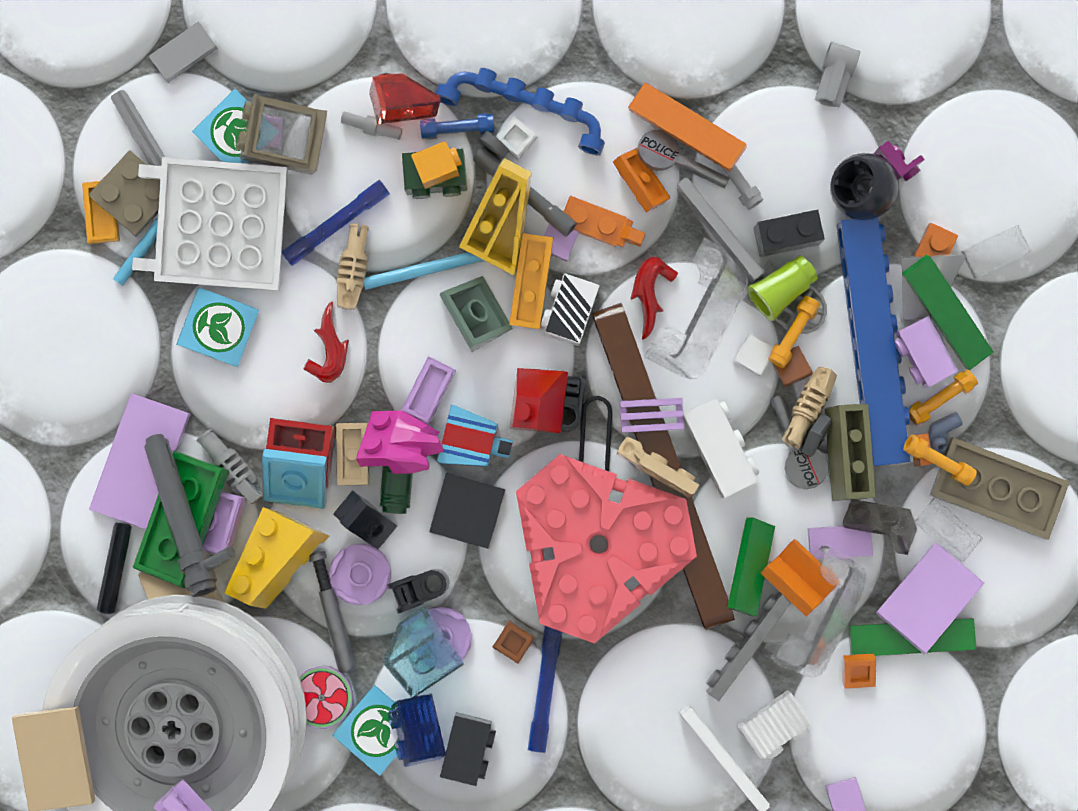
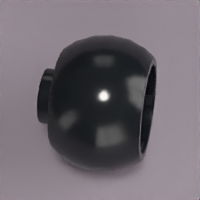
M858 153L844 159L834 170L830 182V193L837 209L847 217L858 220H871L886 213L894 204L899 189L896 172L892 165L881 156L871 153Z

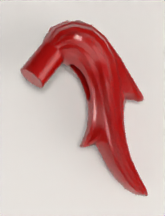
M652 256L642 262L638 268L630 297L631 300L638 297L642 304L644 314L642 340L651 334L655 325L656 313L664 311L659 306L655 297L654 288L657 276L660 274L672 282L678 275L677 271L668 266L659 257Z
M333 301L326 306L323 312L321 328L314 330L325 346L326 361L321 366L308 359L303 367V370L326 383H332L340 377L344 369L349 340H345L341 343L336 335L332 320Z

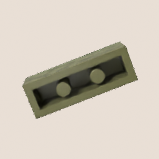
M868 404L837 405L826 408L825 415L830 417L832 421L827 431L832 501L875 498Z

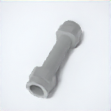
M736 165L731 172L724 169L740 192L741 196L738 199L743 206L750 210L763 201L759 189L756 186L751 187Z

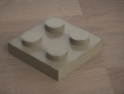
M129 150L88 195L137 237L158 214L160 179L138 177L139 164H147Z

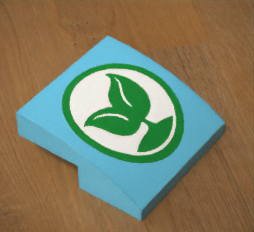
M236 89L192 132L222 162L248 164L250 161L240 159L241 150H236L239 132H245L247 120H242V112L247 100ZM263 116L261 118L256 150H262L279 133Z
M198 287L176 345L238 367L259 310Z
M374 685L332 736L380 776L422 724Z

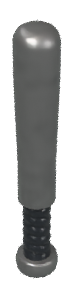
M325 551L309 555V562L314 564L320 588L318 593L337 668L340 673H348L356 669V661L337 596L330 584L325 564L327 554Z

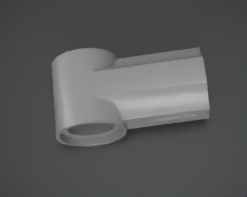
M834 42L830 43L822 66L824 71L815 96L816 101L829 107L839 108L841 106L849 78L854 74L861 51Z

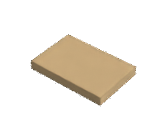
M79 706L14 715L12 723L28 810L43 811L93 804L95 802V794Z

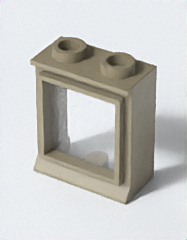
M254 94L250 102L245 101L242 112V120H247L245 132H239L236 150H241L240 159L269 166L287 167V170L312 175L317 171L327 110L314 109Z

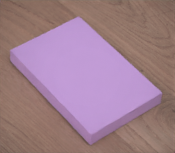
M935 542L877 610L876 614L919 651L926 654L983 586L984 582Z

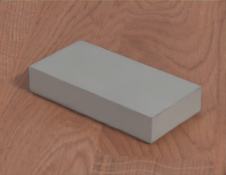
M198 21L149 55V57L167 83H169L218 48Z

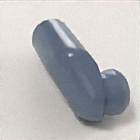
M957 412L945 416L930 425L928 431L930 447L939 453L945 452L947 449L945 443L948 432L963 425Z

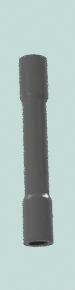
M482 147L473 158V161L492 177H494L502 162L485 147ZM530 186L528 205L541 214L556 230L567 237L575 229L577 222L558 206L551 204Z

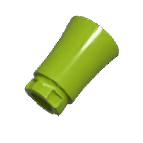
M800 255L793 261H788L762 280L748 286L747 292L758 310L768 320L774 321L789 304L809 289L810 284L818 279L817 272L812 264Z

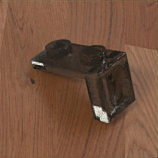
M860 500L850 501L842 522L844 528L889 536L895 552L908 555L917 532L911 509Z

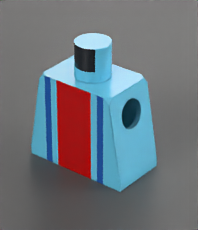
M451 405L442 439L444 452L439 453L437 462L451 465L488 467L491 454L504 458L510 457L513 440L496 437L497 423L458 406Z

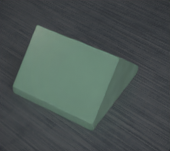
M483 276L439 294L471 352L513 329L509 325L506 315Z

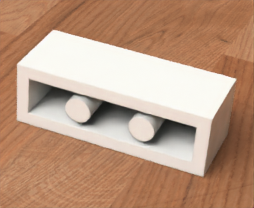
M715 398L684 413L683 421L721 498H726L758 482L755 475L759 474V470L752 457L746 458L742 447L746 445L739 430L733 431L728 420L732 416L724 401L719 403L718 399Z

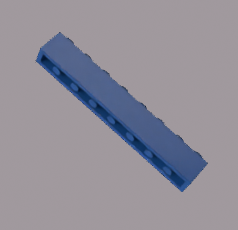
M878 217L871 220H841L836 225L859 403L868 404L873 466L911 462V455L903 450V446L908 439L906 425L910 423L908 407H903L902 394L906 392L904 377L899 376L898 364H901L902 356L894 343V333L897 332L898 326L896 316L891 315L890 303H893L894 299L891 284L887 285L886 273L889 272V259L887 254H883L882 242H885V228L883 224H879Z

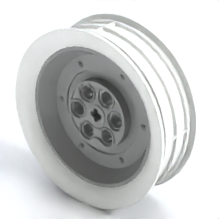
M192 595L160 596L134 604L117 613L99 629L79 642L68 653L51 679L42 707V711L79 706L95 802L89 805L66 807L68 811H156L153 808L155 803L183 779L213 811H269L296 768L303 749L307 726L305 696L299 675L291 658L277 638L264 625L239 608L212 598L192 597ZM155 693H163L167 698V703L160 702L156 698ZM187 694L195 696L198 699L199 706L190 704L187 700ZM139 717L148 720L150 728L141 726ZM201 723L209 724L213 729V734L204 732L201 728ZM153 746L161 747L164 751V756L157 755L153 750ZM184 749H191L195 753L196 759L187 757Z

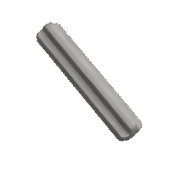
M124 90L114 93L111 96V100L149 164L161 166L162 157H165L129 95Z

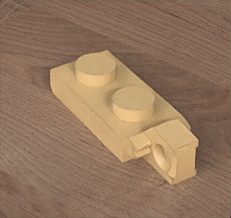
M626 437L617 451V455L636 465V468L686 498H691L699 484L694 482L695 477L689 472L680 468L678 471H675L667 466L668 461L654 452L651 455L645 453L641 442Z

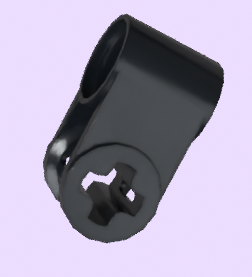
M582 374L580 377L568 376L567 386L570 387H566L563 410H571L575 415V421L570 425L561 424L562 432H571L579 425L585 394V374Z
M431 569L421 574L411 575L387 584V586L394 593L398 604L396 610L399 614L443 595L448 590L450 581L448 575L443 570ZM430 575L440 577L442 581L440 591L433 592L427 587L426 582Z

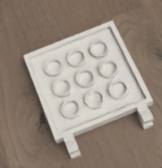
M162 157L161 166L139 164L138 177L160 179L155 259L133 258L132 270L154 272V281L279 291L288 168Z

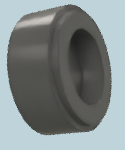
M488 131L479 139L480 144L499 159L503 160L509 153V149L505 144Z

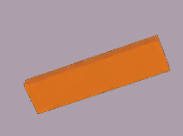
M646 82L628 106L629 111L729 172H731L747 148L745 142Z

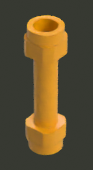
M804 296L803 300L800 301L796 308L798 314L781 344H775L768 358L771 363L780 368H784L792 358L790 351L808 320H814L821 304L817 300Z
M968 369L958 373L953 377L955 382L924 403L917 401L911 405V408L908 409L910 420L916 426L920 423H925L931 418L930 413L961 392L967 394L978 385V381L973 373Z
M913 434L908 437L903 446V450L914 458L920 459L922 457L951 473L952 479L966 486L970 485L976 477L977 471L965 462L957 463L928 447L927 441Z

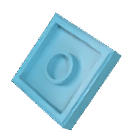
M264 449L262 455L263 501L325 508L327 457Z

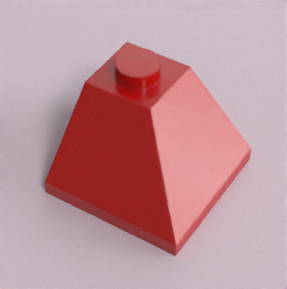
M517 368L509 429L560 434L568 372Z

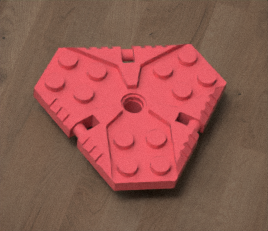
M559 454L516 491L526 550L530 551L532 559L529 567L539 622L547 627L595 644L641 604L639 601L647 594L651 596L697 557L687 500L631 479L625 481L616 478L617 474ZM612 489L623 493L620 504L608 500ZM596 535H602L608 541V547L602 553H596L590 547V540ZM553 547L555 559L544 560L542 549ZM634 576L640 584L630 591L624 583Z

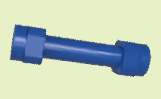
M478 114L477 119L436 122L435 118L420 121L422 139H437V134L479 131L481 135L486 131L490 133L495 132L493 114Z

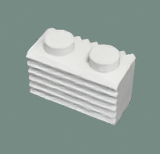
M787 690L739 723L737 727L760 759L767 757L770 760L784 750L781 745L791 739L796 742L809 733L807 727L811 726L812 722L792 693Z

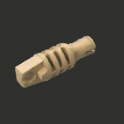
M351 223L349 226L347 248L341 253L336 280L337 307L347 310H355L361 290L364 287L368 263L365 247L369 227L362 225L358 237L359 224Z
M817 367L803 387L804 391H801L800 398L797 399L796 406L792 409L793 418L782 437V441L787 445L800 448L810 426H813L819 418L818 416L822 414V409L825 408L826 401L830 398L837 378V374L832 369Z

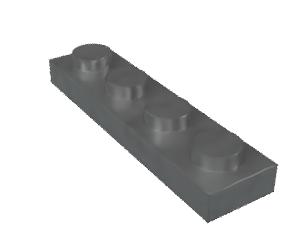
M778 592L776 596L771 594L761 607L764 613L758 621L755 619L750 621L743 631L746 637L739 646L734 644L724 658L728 662L721 671L716 669L707 680L706 684L709 688L706 692L718 702L791 604L781 592Z

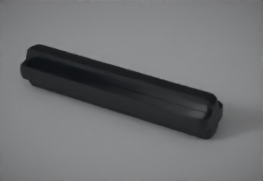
M115 523L113 526L97 604V611L100 613L113 614L115 612L132 529L129 524Z

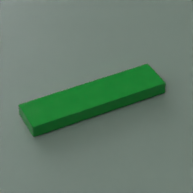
M926 254L901 273L966 369L971 370L994 353L931 256Z
M974 618L954 619L927 653L977 650ZM888 623L848 626L850 655L874 653L875 656L922 653Z

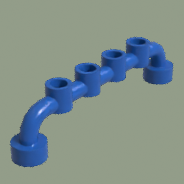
M480 68L478 74L467 71L455 73L448 79L446 84H439L435 92L434 98L439 102L449 106H457L461 96V92L457 87L464 83L470 84L480 91L486 93L493 92L502 95L509 101L522 102L531 105L538 111L551 112L560 115L567 121L580 122L587 125L589 134H582L578 148L585 153L599 156L605 145V141L600 138L601 127L599 121L594 115L581 110L583 107L581 101L570 97L566 98L564 104L554 101L555 94L546 88H537L536 94L525 91L526 84L516 78H509L507 84L496 81L497 74L487 68Z

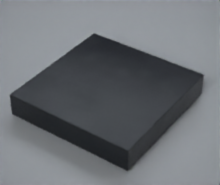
M446 473L429 532L489 549L506 489Z

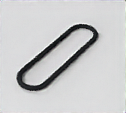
M592 396L585 401L582 407L579 461L584 462L587 406L593 401H602L608 409L605 470L609 471L612 406L604 397Z

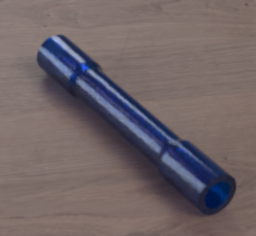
M380 179L358 194L356 199L310 233L297 239L281 253L291 266L295 265L335 232L390 194Z
M544 626L538 688L527 748L529 751L545 753L547 747L553 685L562 639L561 631Z

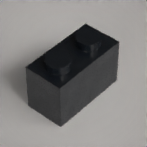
M818 209L760 221L753 228L760 257L817 246L825 240Z
M456 712L440 773L441 778L473 786L477 785L478 778L485 779L489 761L483 760L486 747L492 749L496 730L491 729L492 721Z

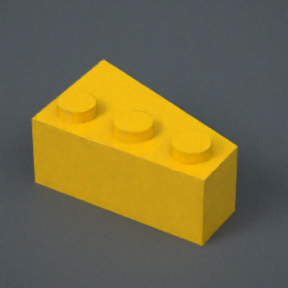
M504 158L459 248L515 275L518 267L522 233H524L532 172Z
M263 507L224 593L249 606L267 609L291 581L290 577L301 565H305L310 559L309 555L320 543H324L329 535L281 512Z

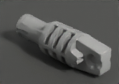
M213 429L207 430L196 440L214 460L212 462L213 465L229 470L225 482L236 495L242 494L250 504L256 503L263 497V492L255 483L258 477L232 448L228 449Z

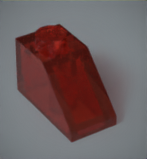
M383 73L372 77L369 95L377 124L437 116L441 102L440 96L403 73Z

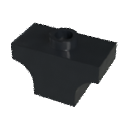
M353 490L333 513L347 530L376 549L382 546L397 527L391 519Z

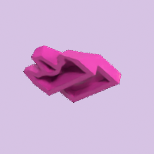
M401 410L372 411L356 460L360 467L389 466L393 474H408L430 469L429 462L425 457L442 453L444 450L441 441L437 437L440 432Z

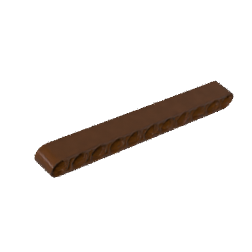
M622 303L593 312V320L622 401L656 399ZM659 406L626 408L627 413L661 412ZM664 418L629 420L631 426L665 424ZM668 430L634 432L636 440L641 442L645 453L651 455L654 452L668 461L667 466L675 471H678L679 468L681 469ZM649 476L654 488L687 500L697 557L683 568V572L705 631L734 621L733 611L727 608L729 600L692 497L686 498Z

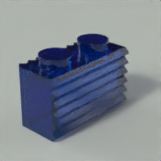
M432 693L395 701L388 712V718L391 728L397 730L398 741L395 742V750L398 759L403 760L404 766L408 767L440 760L446 756Z

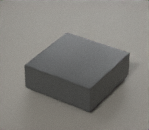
M824 414L820 415L810 429L801 451L802 453L810 457L816 453L824 441L832 422L830 417Z

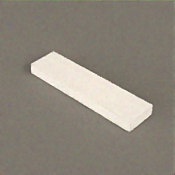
M687 705L680 710L679 713L757 810L766 811L770 808L767 800L691 706Z

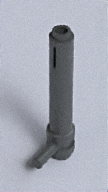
M163 434L152 435L146 438L144 448L179 554L178 565L181 573L186 576L184 584L186 590L191 592L192 597L204 596L216 590L215 582L217 578L214 569L235 558L236 553L230 546L211 557L208 551H204L167 438H164Z

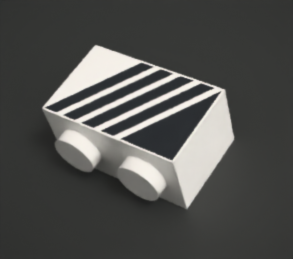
M565 273L562 281L556 279L550 296L556 298L552 310L546 308L541 322V326L546 327L544 335L579 346L599 285Z

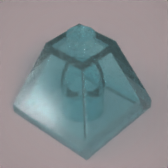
M425 606L398 624L382 661L384 666L412 699L464 665L463 660L443 629Z

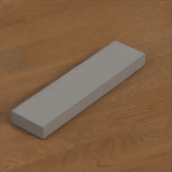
M685 177L677 184V191L752 284H754L762 277L763 269L693 183Z

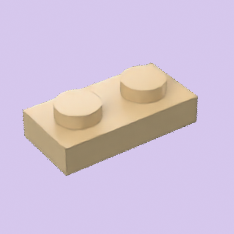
M336 423L338 486L369 485V466L360 467L356 460L368 423Z

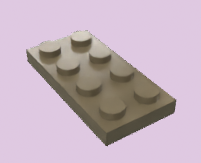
M950 438L944 456L957 463L965 462L977 471L976 477L970 485L966 486L952 479L951 473L939 468L930 496L1049 540L1070 482L960 439Z

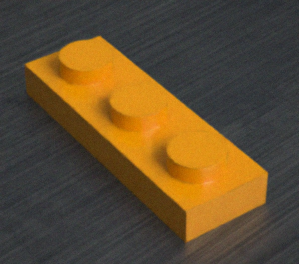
M522 233L509 325L534 329L541 328L554 237Z

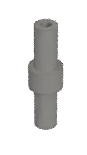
M345 111L341 117L342 124L363 129V133L373 136L380 134L400 140L402 128L380 122V118L370 115L362 117Z

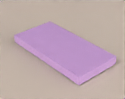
M131 393L89 510L146 529L159 492L144 448L145 440L152 435L163 434L164 438H167L172 453L173 451H178L191 414Z

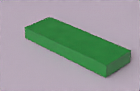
M754 517L746 518L727 606L728 609L748 616H757L765 580L761 572L768 565L775 526Z

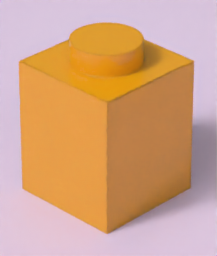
M446 141L411 155L425 189L459 176L457 166L462 165L456 148L449 149Z

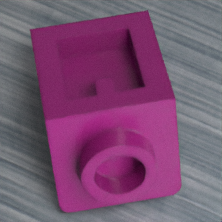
M889 140L873 153L881 156L892 165L898 180L903 177L905 181H908L921 171L918 165L925 160L920 155L907 165L901 149L896 145L892 146Z

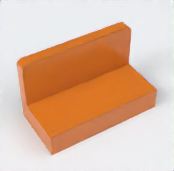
M796 539L792 540L780 555L761 572L806 617L839 584V580Z

